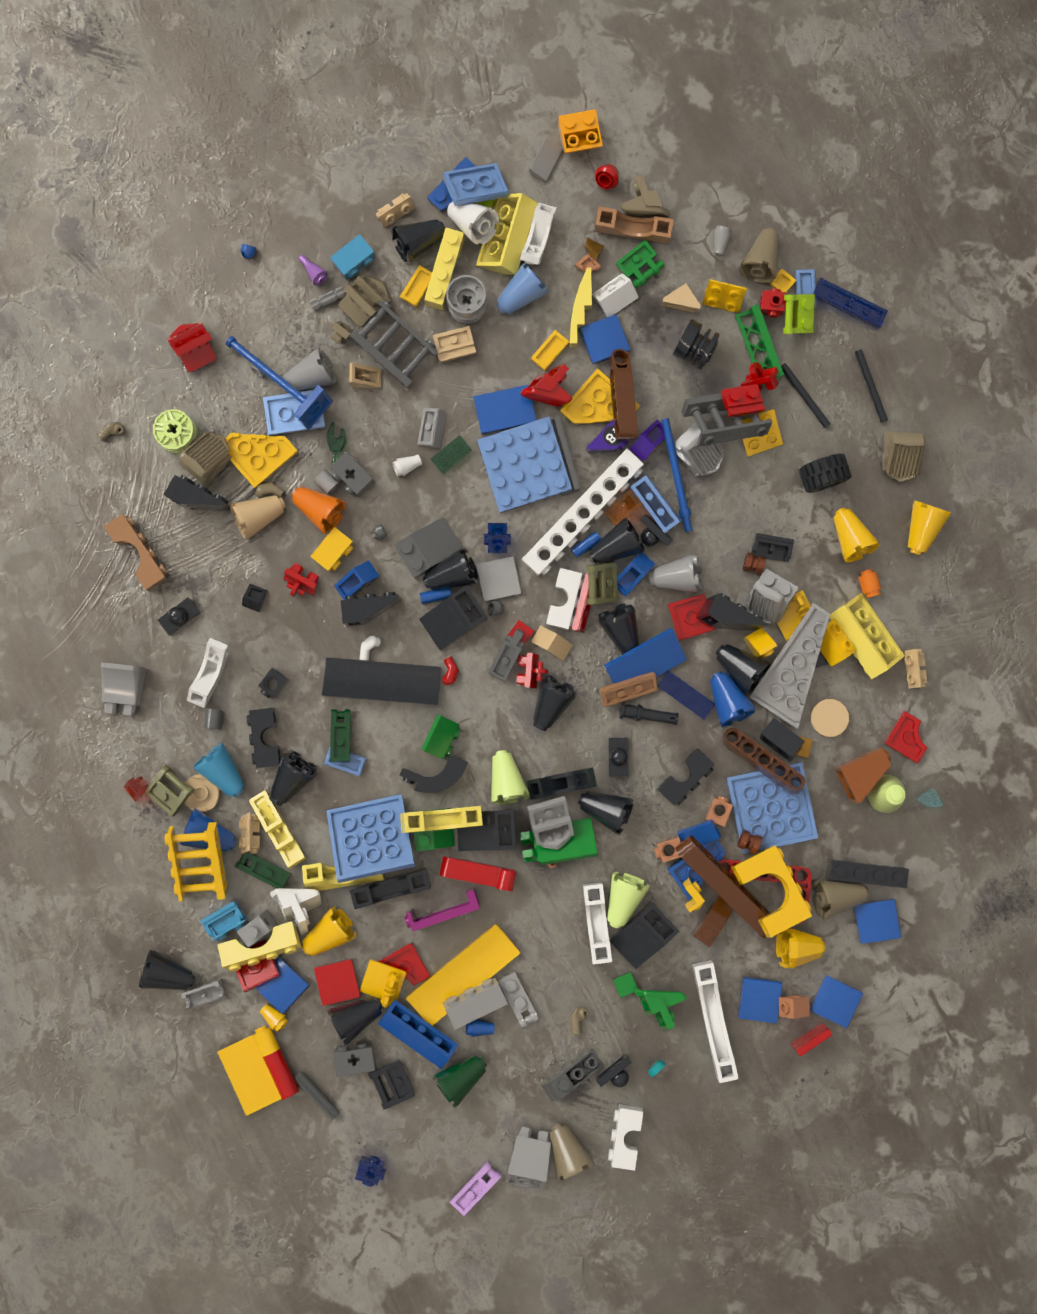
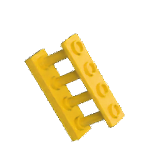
M217 822L209 823L204 833L175 835L174 826H170L168 833H165V844L169 846L168 861L172 862L171 877L172 879L175 878L174 894L178 895L179 902L184 900L186 892L212 890L217 893L218 900L225 899L228 886ZM203 840L208 842V847L205 850L178 851L177 842ZM204 857L211 859L210 866L181 868L180 859ZM210 874L214 876L213 883L185 885L183 876Z

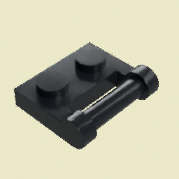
M400 1059L368 1073L382 1100L383 1110L415 1096V1092ZM382 1074L385 1075L394 1096L393 1099H389L380 1079Z

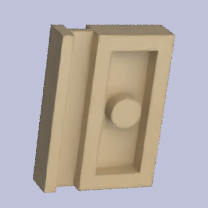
M470 326L433 335L440 363L477 354Z

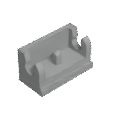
M221 978L181 993L182 999L186 1000V1009L191 1010L226 998L227 993Z

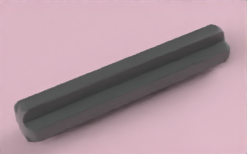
M299 1072L295 1076L294 1080L331 1120L339 1115L337 1108L303 1072Z

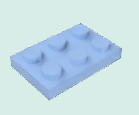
M313 390L302 391L300 393H302L305 397H308L313 392ZM291 394L263 397L269 436L308 430L293 415L302 403ZM324 413L310 430L326 428Z

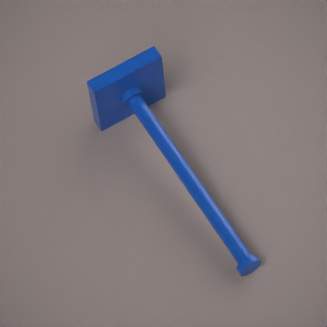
M231 336L226 341V346L232 347L302 403L293 415L306 429L310 430L333 403V400L319 385L308 397H305L240 345L235 337Z

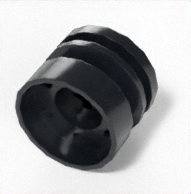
M691 319L673 352V356L684 361L690 354L692 355L690 365L693 366L698 358L701 361L697 368L701 370L711 359L717 347L720 334L716 332L712 339L708 338L711 332L710 328L704 335L700 334L702 324Z

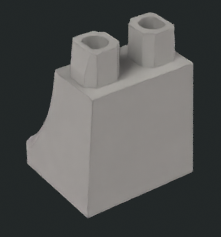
M101 662L102 702H105V713L116 714L117 705L124 704L123 715H135L136 707L140 706L146 668Z
M521 1127L519 1135H517L505 1182L529 1189L543 1190L547 1181L551 1148L549 1132L539 1131L538 1138L532 1139L530 1138L532 1129Z

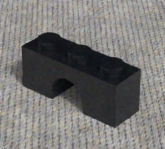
M275 708L249 710L247 724L248 727L251 726L252 734H249L250 745L254 747V753L251 755L253 765L256 764V768L279 765L281 761L280 746H268L263 740V734L268 728L277 727Z
M696 748L683 761L690 770V775L686 781L678 782L669 775L656 789L673 806L676 804L680 805L687 798L685 794L689 790L693 792L700 785L698 781L703 776L705 778L709 776L714 770L712 768L714 763L699 748Z

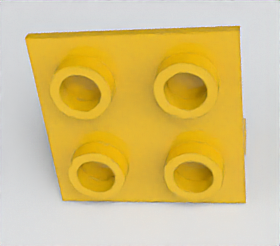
M709 279L702 304L739 313L747 288Z
M774 409L758 414L761 421L772 420V425L767 435L743 439L747 457L783 445ZM751 417L742 420L744 424L753 422Z
M803 590L796 593L780 622L776 621L786 642L811 607Z
M370 959L360 992L381 999L382 1006L387 1008L394 1000H398L407 972Z

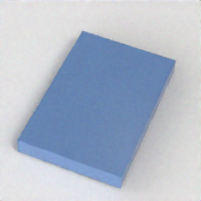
M497 163L443 172V179L455 206L508 197L509 190Z

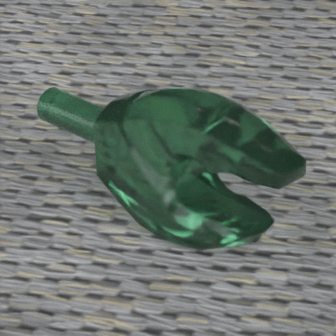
M334 422L330 424L327 432V445L329 450L333 452L332 465L337 461V453L342 452L346 444V433L343 428H341L340 437L334 438Z

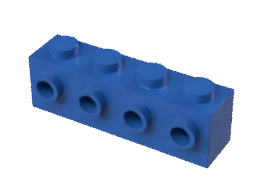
M396 1000L393 1001L378 1023L382 1028L440 1069L448 1062L458 1046L453 1040Z

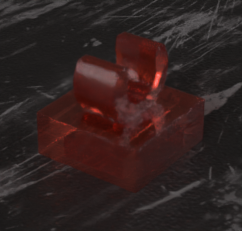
M142 776L136 780L134 777L131 778L123 787L135 802L142 798L149 786L148 784L145 787L139 785V782L143 779Z

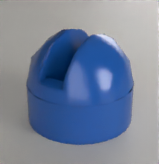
M246 244L241 245L242 257L247 259L253 258L256 253V247Z

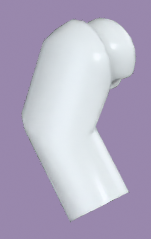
M372 635L362 642L359 660L369 661L370 650L373 647H379L381 644L379 637Z

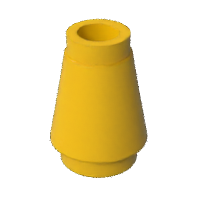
M266 1004L260 1010V1013L273 1031L280 1032L287 1025L286 1015L269 1004Z

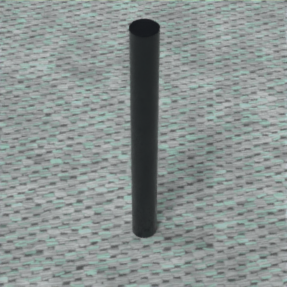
M862 349L855 351V355L880 422L883 423L888 419Z
M784 363L781 368L785 376L824 428L829 426L831 423L788 365Z

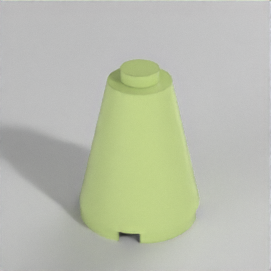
M507 750L497 751L496 755L492 757V804L494 805L496 802L497 805L512 804L518 802L520 797H523V800L530 797L529 791L512 754L507 753Z
M887 774L883 775L867 794L871 806L882 813H891L898 810L906 797L903 783L897 777Z
M613 872L607 920L612 927L621 928V926H626L649 890L650 885L647 884L645 886L644 880L627 873L619 876V872Z

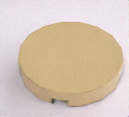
M825 699L818 702L812 708L810 713L811 725L818 734L825 737H835L847 728L849 713L840 701Z
M194 775L185 782L187 786L190 785L195 789L193 794L185 801L186 806L193 811L195 808L201 812H207L218 804L221 796L220 789L202 775Z

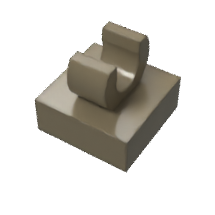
M337 321L333 324L331 328L336 331L332 337L333 341L338 344L339 342L342 343L344 338L351 339L348 336L353 331L342 321Z

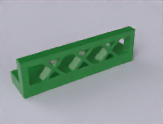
M759 304L751 306L750 310L736 314L735 319L751 363L759 362L754 357L756 350L763 352L765 359L763 363L759 362L762 368L777 367L779 372L776 378L777 380L782 379L784 373ZM751 316L752 325L750 328L742 324V317ZM750 332L758 336L759 341L757 345L748 341Z

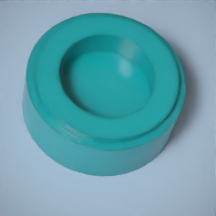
M659 1059L647 1073L653 1078L665 1067V1062Z

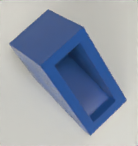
M643 552L639 553L617 577L618 590L626 597L653 568L655 563Z
M368 560L354 567L334 586L345 600V596H354L369 586L379 577V574Z

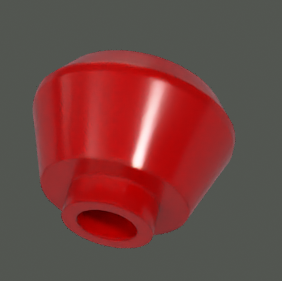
M603 165L595 171V181L603 189H614L619 182V171L614 165Z

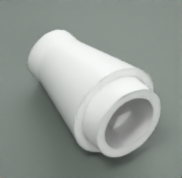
M417 454L415 456L397 458L392 464L397 476H405L418 466H421L422 461Z

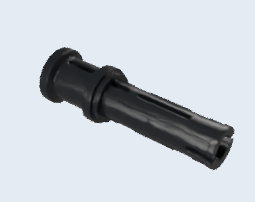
M625 702L621 703L619 719H623V717L631 718L637 722L644 719L677 725L678 720L670 719V717L678 718L679 713L646 709L640 704L633 706L627 705Z

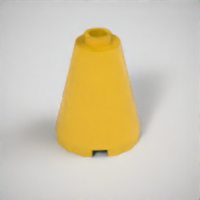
M914 500L907 546L911 548L910 552L921 555L922 552L926 553L950 517L951 512Z
M844 507L835 512L836 515L833 519L842 556L846 563L860 560L863 558L862 555L867 552L871 554L880 546L878 540L851 509Z
M336 906L330 908L303 939L302 949L305 954L315 956L356 938V930L352 931L351 929L353 923L342 909L336 910Z

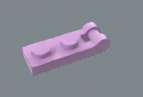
M488 1161L450 1200V1203L463 1216L502 1176L498 1171L491 1168L492 1165ZM485 1174L490 1177L488 1181L483 1178Z

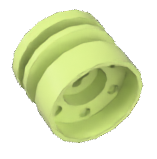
M177 409L162 412L153 424V434L156 441L168 452L176 455L181 454L199 436L196 424L184 412ZM173 427H175V428H176V431H177L175 434L172 433V432H173V430H172Z

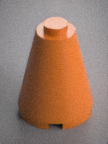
M303 486L296 488L292 493V502L322 533L327 534L326 531L331 532L341 522L343 515H341L342 509L346 511L345 501Z

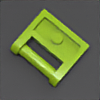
M784 294L786 312L783 334L813 333L815 294ZM793 301H794V326H793Z

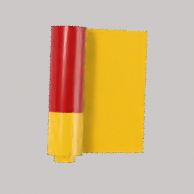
M265 1025L255 1029V1034L218 1051V1055L246 1116L299 1092V1088L271 1027L266 1028Z

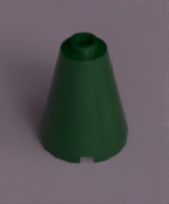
M474 1055L431 1077L433 1081L435 1079L438 1080L437 1087L449 1103L451 1101L454 1102L452 1106L456 1108L484 1075L487 1064L481 1056L477 1058Z

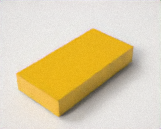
M419 265L400 295V299L417 308L428 289L432 272Z
M554 330L531 357V360L542 370L546 371L567 347L569 341Z

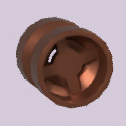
M747 552L742 571H754L755 574L761 576L765 567L766 557L759 556L757 558L754 554Z
M744 829L738 840L737 847L741 849L746 848L749 852L756 854L761 845L762 836L752 835L750 831Z

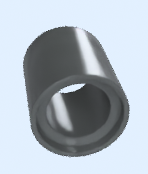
M205 709L204 728L221 729L223 710Z

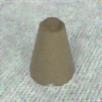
M763 229L745 256L739 269L745 278L748 279L750 276L754 278V282L761 284L772 283L774 278L776 279L778 274L779 234L775 229Z
M819 880L815 881L812 890L816 889V895L812 896L813 904L818 916H823V920L863 904L869 897L868 888L862 883Z
M560 1123L551 1127L552 1132L549 1135L559 1182L595 1166L593 1160L567 1125L563 1126Z

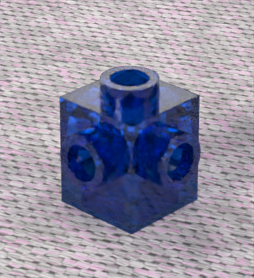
M488 523V534H484V545H488V553H507V545H511V534H507V523Z
M361 1156L355 1180L362 1181V1184L366 1186H378L379 1180H383L385 1176L384 1162L380 1161L381 1159L376 1156Z

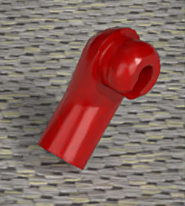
M452 656L443 660L448 669L446 676L442 678L445 685L454 684L459 674V669Z

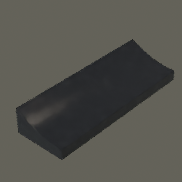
M326 657L322 696L438 705L441 667Z

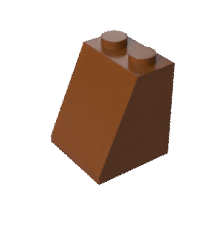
M873 748L834 767L851 803L862 802L890 768L891 764L889 761L891 757L887 750Z

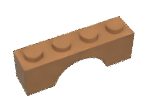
M599 206L594 232L669 245L674 219L657 216L652 218H635L624 215L617 209Z
M121 514L103 527L114 543L118 545L127 543L136 547L140 554V566L135 575L145 590L150 592L168 580L166 576L168 571L162 563L158 564L155 559L158 556L152 548L148 549L145 544L147 540L141 532L138 533L135 529L137 525L132 517Z

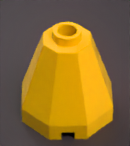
M792 928L776 936L777 958L782 959V962H779V964L784 968L798 967L820 958L825 952V942L822 941L821 937Z

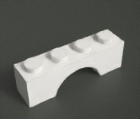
M602 882L583 884L592 963L612 962Z

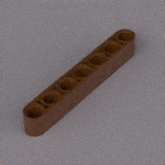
M690 835L677 845L675 849L678 855L765 939L766 935L758 920L770 914V912L743 885H740L737 879L695 837Z

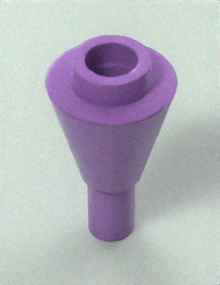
M304 254L299 256L298 260L305 266L313 285L323 284L327 280L328 272L310 262Z

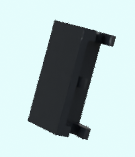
M756 533L753 538L751 553L756 557L763 556L766 559L789 562L794 539Z
M775 718L762 731L760 736L764 743L789 762L793 760L805 743L803 739Z

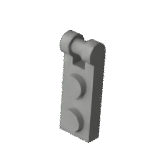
M514 971L499 979L498 983L522 1029L527 1028L528 1024L540 1021L516 972ZM528 1010L530 1015L524 1018L522 1012Z

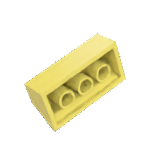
M523 193L509 194L508 197L495 199L493 209L498 213L499 224L496 223L495 225L496 233L492 239L482 244L476 263L477 267L504 275L516 274L520 266L521 253L526 244L534 212L538 204L536 201Z
M862 593L830 614L829 618L831 621L836 619L856 648L853 655L859 660L864 671L871 679L889 670L905 656Z

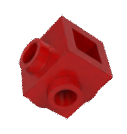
M780 289L763 290L760 295V310L762 314H767L771 318L782 316L784 310H786V301L784 300L786 292H781Z

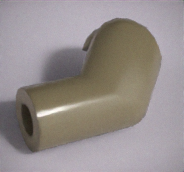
M109 422L96 436L104 442L109 435L122 434L124 426L119 422Z
M269 482L259 484L256 487L255 494L259 498H263L265 494L269 493L282 498L285 491Z
M579 1007L570 1016L572 1035L581 1034L580 1023L589 1016L588 1009Z

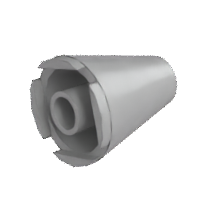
M320 348L315 349L283 375V379L298 391L316 388L318 385L320 387L331 385L337 381L335 372L331 373L330 367L332 363L325 351L323 349L320 350Z

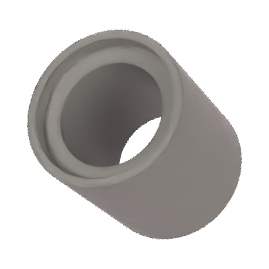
M326 469L314 480L327 495L331 494L340 484Z

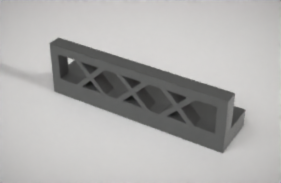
M556 415L551 422L573 489L561 493L562 497L579 492L580 485L560 416Z

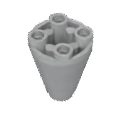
M688 555L649 571L651 586L693 593L703 590L702 579L699 577V572H702L701 561H698L697 555Z

